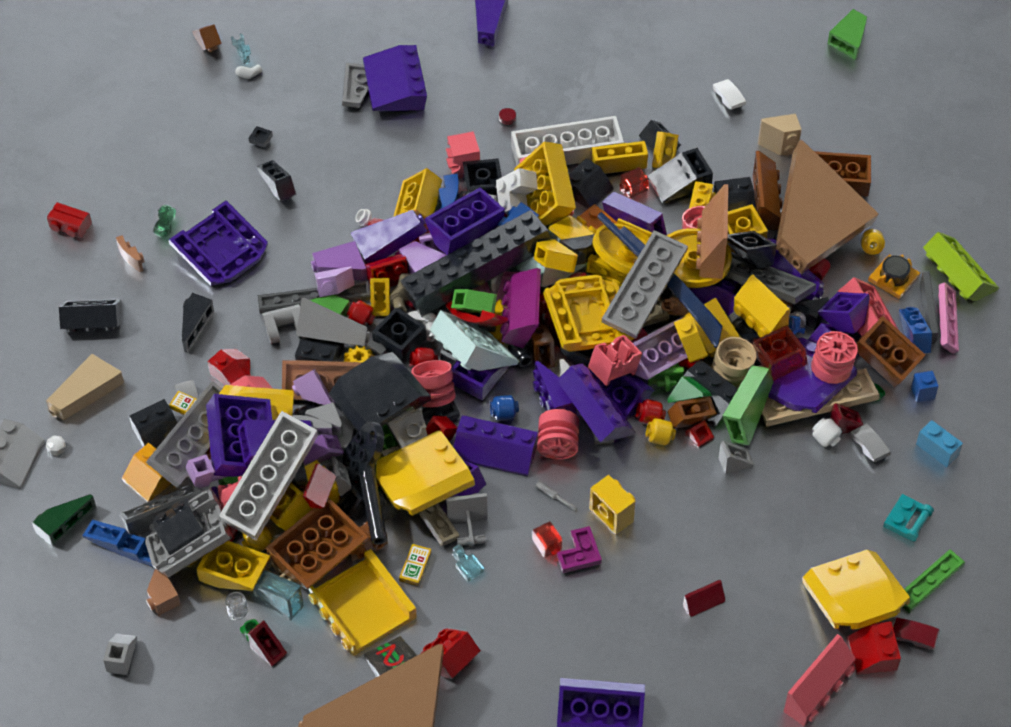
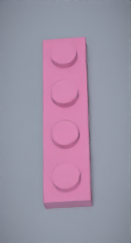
M944 282L938 285L940 343L944 349L955 354L959 352L956 291Z

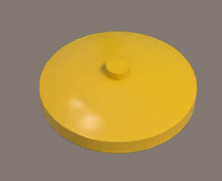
M615 224L620 230L625 226L645 245L650 238L637 229L622 224ZM605 225L597 229L593 237V247L597 254L608 265L628 275L638 257Z
M696 228L681 229L667 235L688 246L687 252L674 273L690 288H702L718 283L728 274L732 261L731 250L727 244L722 279L699 277L700 269H696V261L700 256H696L697 244H700V242H697V231H701V229Z

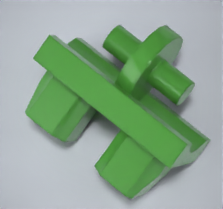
M679 363L649 378L648 385L664 386L665 392H669L670 386H676L683 376V367H680Z

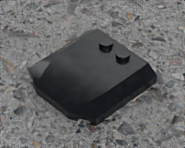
M393 352L370 357L339 377L329 392L330 399L357 432L367 422H377L383 427L413 407L417 410L431 400L429 393Z

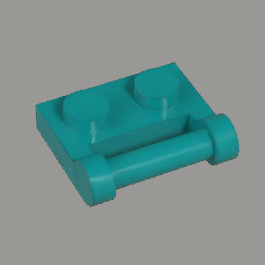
M902 494L886 518L883 527L915 542L927 518L932 516L934 508ZM915 512L921 513L912 529H907L906 527Z

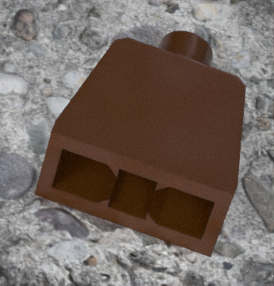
M538 325L528 340L529 349L533 354L534 365L536 361H539L547 368L555 367L554 340L547 325ZM540 348L544 349L543 354L541 353Z

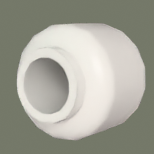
M823 418L812 428L814 430L813 437L823 447H828L829 445L834 447L841 440L839 436L842 430L832 419L825 420Z

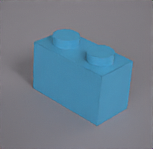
M931 420L919 431L916 445L945 467H948L960 455L963 443Z

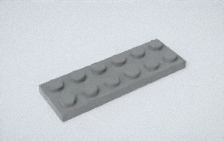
M654 230L606 310L601 322L636 339L687 252L688 246Z
M211 381L146 461L149 466L176 488L188 475L186 470L188 460L203 456L210 447L206 404L213 394H219L222 390L214 381Z

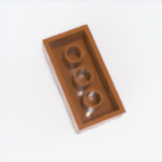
M814 151L860 196H869L871 186V155Z

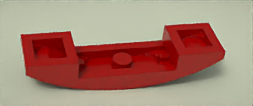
M452 301L445 304L456 317L480 326H498L508 321L507 317L482 310L480 317L451 308Z

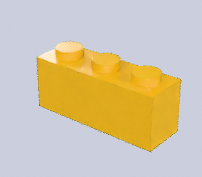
M645 141L592 147L591 161L600 166L605 174L646 169L648 151Z

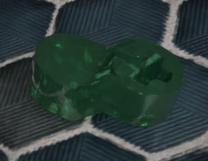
M167 204L160 207L158 210L159 220L153 228L155 235L166 238L171 233L172 226L170 223L176 215L175 208Z

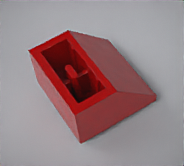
M402 254L365 264L369 284L370 278H389L390 287L398 285L401 273H408L407 258Z
M446 628L438 633V637L433 642L424 646L421 653L438 644L443 645L444 654L441 676L453 679L481 650L467 631Z

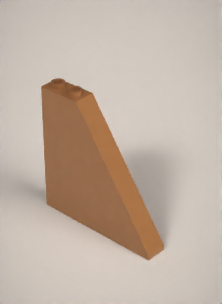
M801 139L792 155L776 250L795 269L803 274L870 227L879 213Z
M438 644L304 715L303 721H299L298 727H434L444 646Z

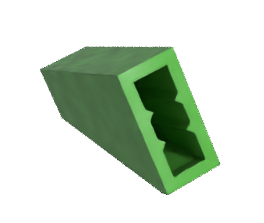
M751 366L723 414L724 422L733 443L750 445L773 384L769 368Z

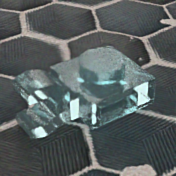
M240 33L239 40L234 39L232 36L231 41L232 45L236 47L243 64L250 62L249 55L251 50L248 44L245 45L244 35Z
M460 544L452 548L454 551L452 555L458 561L456 569L467 582L484 572V567L473 554L467 556Z

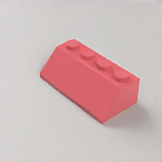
M854 277L838 290V292L869 294L870 299L865 324L857 331L861 336L882 316L898 329L875 286Z
M837 634L787 694L784 713L803 726L809 721L813 722L819 714V708L821 706L825 707L829 703L830 695L833 692L837 693L843 685L842 681L844 678H850L856 669L854 667L856 658L840 635Z

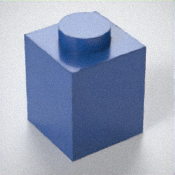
M934 372L915 373L911 389L916 402L934 400L939 387Z

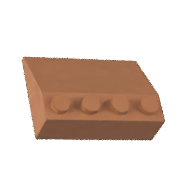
M724 184L702 210V217L698 218L697 229H701V231H697V242H700V244H697L696 256H700L696 261V269H700L699 277L718 279L723 277L728 239L727 184Z

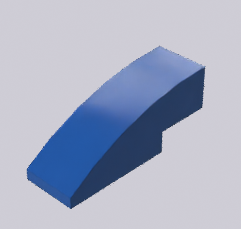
M458 174L443 175L444 188H439L441 209L458 200Z

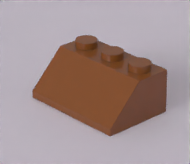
M884 316L856 343L857 353L893 387L900 384L925 356L917 346Z

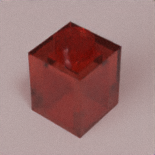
M640 167L621 175L620 190L628 198H633L648 191L649 178Z
M550 521L532 530V540L544 558L556 555L557 552L562 550V538Z

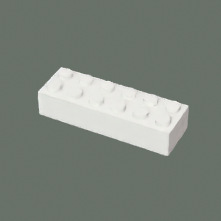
M616 116L511 131V147L516 166L520 164V159L530 155L544 141L562 144L566 165L581 163L586 158L591 161L592 147L624 143Z
M281 411L220 513V520L257 541L317 439V430Z

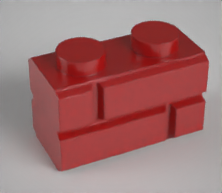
M56 202L53 209L47 215L49 227L53 231L65 232L70 237L77 236L83 238L86 230L92 225L90 213Z

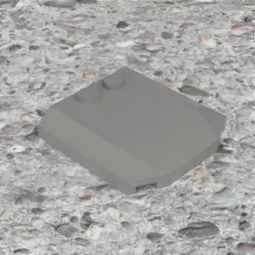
M211 488L206 489L189 500L201 517L205 533L172 555H169L154 529V524H150L151 534L146 537L145 543L152 566L157 571L170 577L232 539L228 525L219 518L222 507Z

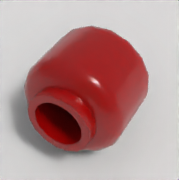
M361 300L356 303L353 302L346 314L349 316V319L364 326H367V324L371 326L376 317L373 315L374 308Z
M415 348L410 353L409 365L413 368L426 361L438 360V355H435L434 350L431 348Z
M645 399L642 403H638L636 417L640 423L647 425L655 418L665 419L666 410H663L661 402Z

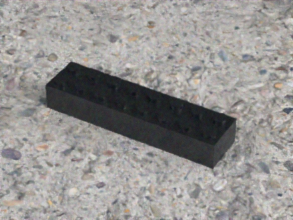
M530 210L415 273L408 275L400 280L406 297L420 316L423 317L452 301L454 289L472 290L533 257L536 243L551 240L548 229Z

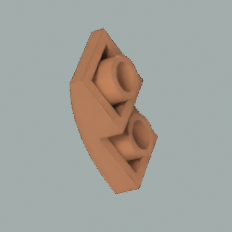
M123 235L116 237L118 249L126 262L139 272L144 271L142 263H145L142 252L138 253L136 246L131 247L129 241L125 242Z

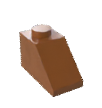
M215 24L192 31L202 50L208 49L210 52L218 49L217 45L222 44Z
M710 396L676 402L667 411L673 424V429L688 427L716 415Z

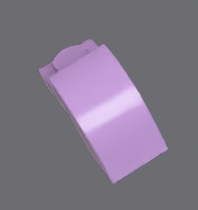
M207 454L190 459L187 462L186 470L194 486L197 488L207 487L210 485V482L225 478V476H213L215 471Z

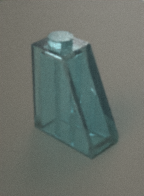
M266 570L263 571L253 590V595L291 621L304 607L301 586Z

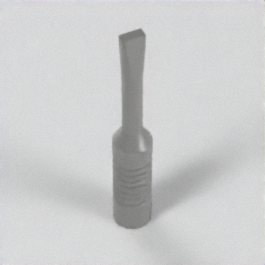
M541 481L537 482L536 488L551 498L558 499L574 511L577 510L576 506L560 497L558 492Z

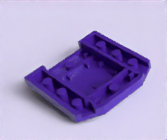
M225 200L212 209L211 215L186 232L182 230L170 238L169 244L210 286L232 282L260 262L268 246V241Z
M803 337L797 338L765 366V368L770 369L773 379L768 397L794 411L812 409V413H817L857 376V368L853 365L850 377L844 382L831 384L821 381L815 376L811 367L817 344Z

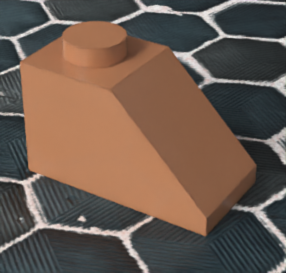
M155 569L147 588L149 599L146 602L150 610L155 609L158 616L181 604L179 596L168 577Z

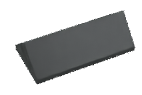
M192 483L119 514L128 533L139 536L151 531L149 528L150 524L153 523V520L159 513L168 511L178 501H183L186 498L188 500L202 493V491Z

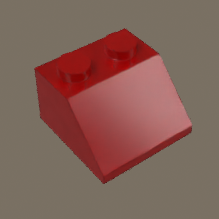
M891 621L868 625L847 637L849 648L856 658L854 663L856 675L898 670L901 656Z

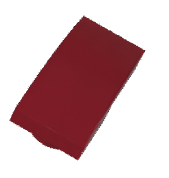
M897 617L893 627L896 640L912 642L917 647L935 649L940 633V629Z

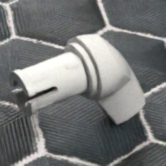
M417 311L406 313L426 325L428 341H437L434 338L435 335L430 331L437 318L435 314L428 313L421 317Z

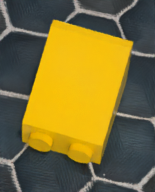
M716 298L704 304L723 326L719 343L729 337H740ZM688 313V314H686L683 318L688 317V316H690L691 314ZM694 319L708 356L711 358L715 357L717 348L713 346L703 329Z

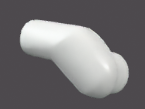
M258 64L252 68L240 66L235 70L236 75L245 79H251L262 72V68Z

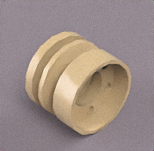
M726 338L719 343L711 368L733 386L739 388L749 369L755 364L756 350L750 342L743 338Z

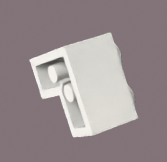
M519 168L496 180L498 203L505 208L506 214H508L513 206L517 207L521 202L527 206L526 195L538 189L535 171Z

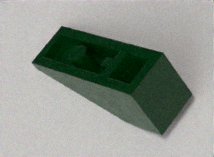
M89 494L45 510L32 522L35 532L53 546L96 507L94 497Z

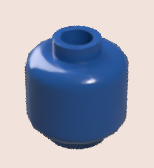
M511 395L495 396L493 401H490L491 417H494L497 421L513 420L516 413H519V403Z

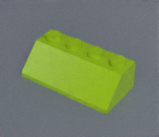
M937 232L923 247L927 252L926 256L938 264L937 269L949 277L948 281L954 287L959 288V293L964 299L978 301L999 289L996 283L954 237Z

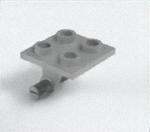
M487 493L447 498V517L452 524L467 522L469 537L457 538L458 546H474V544L486 543L485 534L473 536L471 522L488 520Z

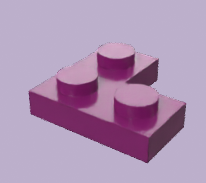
M590 526L571 530L570 535L575 548L557 552V559L562 573L602 564V559Z

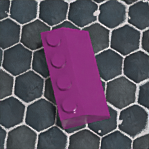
M535 268L512 274L508 281H505L503 285L505 295L502 300L504 310L501 316L507 317L508 321L501 326L502 342L524 348L538 327L541 269Z

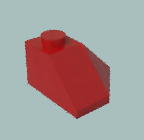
M221 349L207 361L210 375L223 385H230L245 375L250 376V358L238 349Z

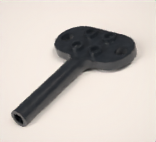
M367 422L348 443L343 455V465L347 468L350 481L361 482L372 544L379 545L387 542V534L374 466L382 454L384 433L379 423Z

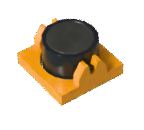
M889 254L869 276L868 281L900 299L919 278L920 272L912 268L911 260L909 258L905 259L903 254L900 256Z

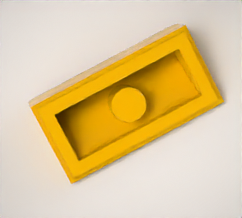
M657 132L652 167L660 168L676 156L679 135Z

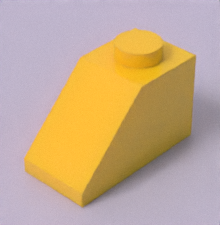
M692 315L675 321L674 325L689 362L692 363L707 357L708 354Z

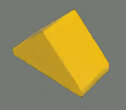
M370 278L371 306L374 308L373 315L388 316L390 314L389 278Z

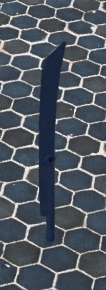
M599 213L597 218L638 257L645 244L625 226L620 230L605 214ZM674 273L667 287L686 307L713 346L717 348L723 326Z

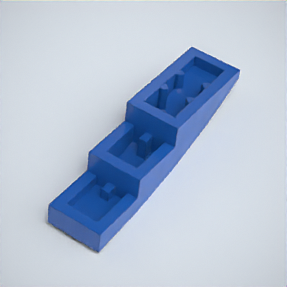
M92 520L82 535L85 539L116 554L152 566L145 543L146 538L129 534L125 528Z

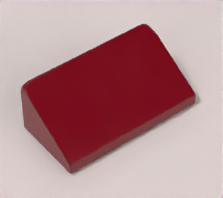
M717 580L684 596L683 607L690 617L725 602L722 581Z

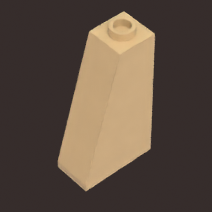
M91 354L46 400L48 412L55 418L59 417L62 420H66L124 383L122 372L94 354Z

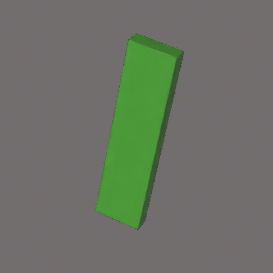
M951 549L948 550L904 589L910 597V603L908 605L905 604L903 608L910 614L965 565V561Z

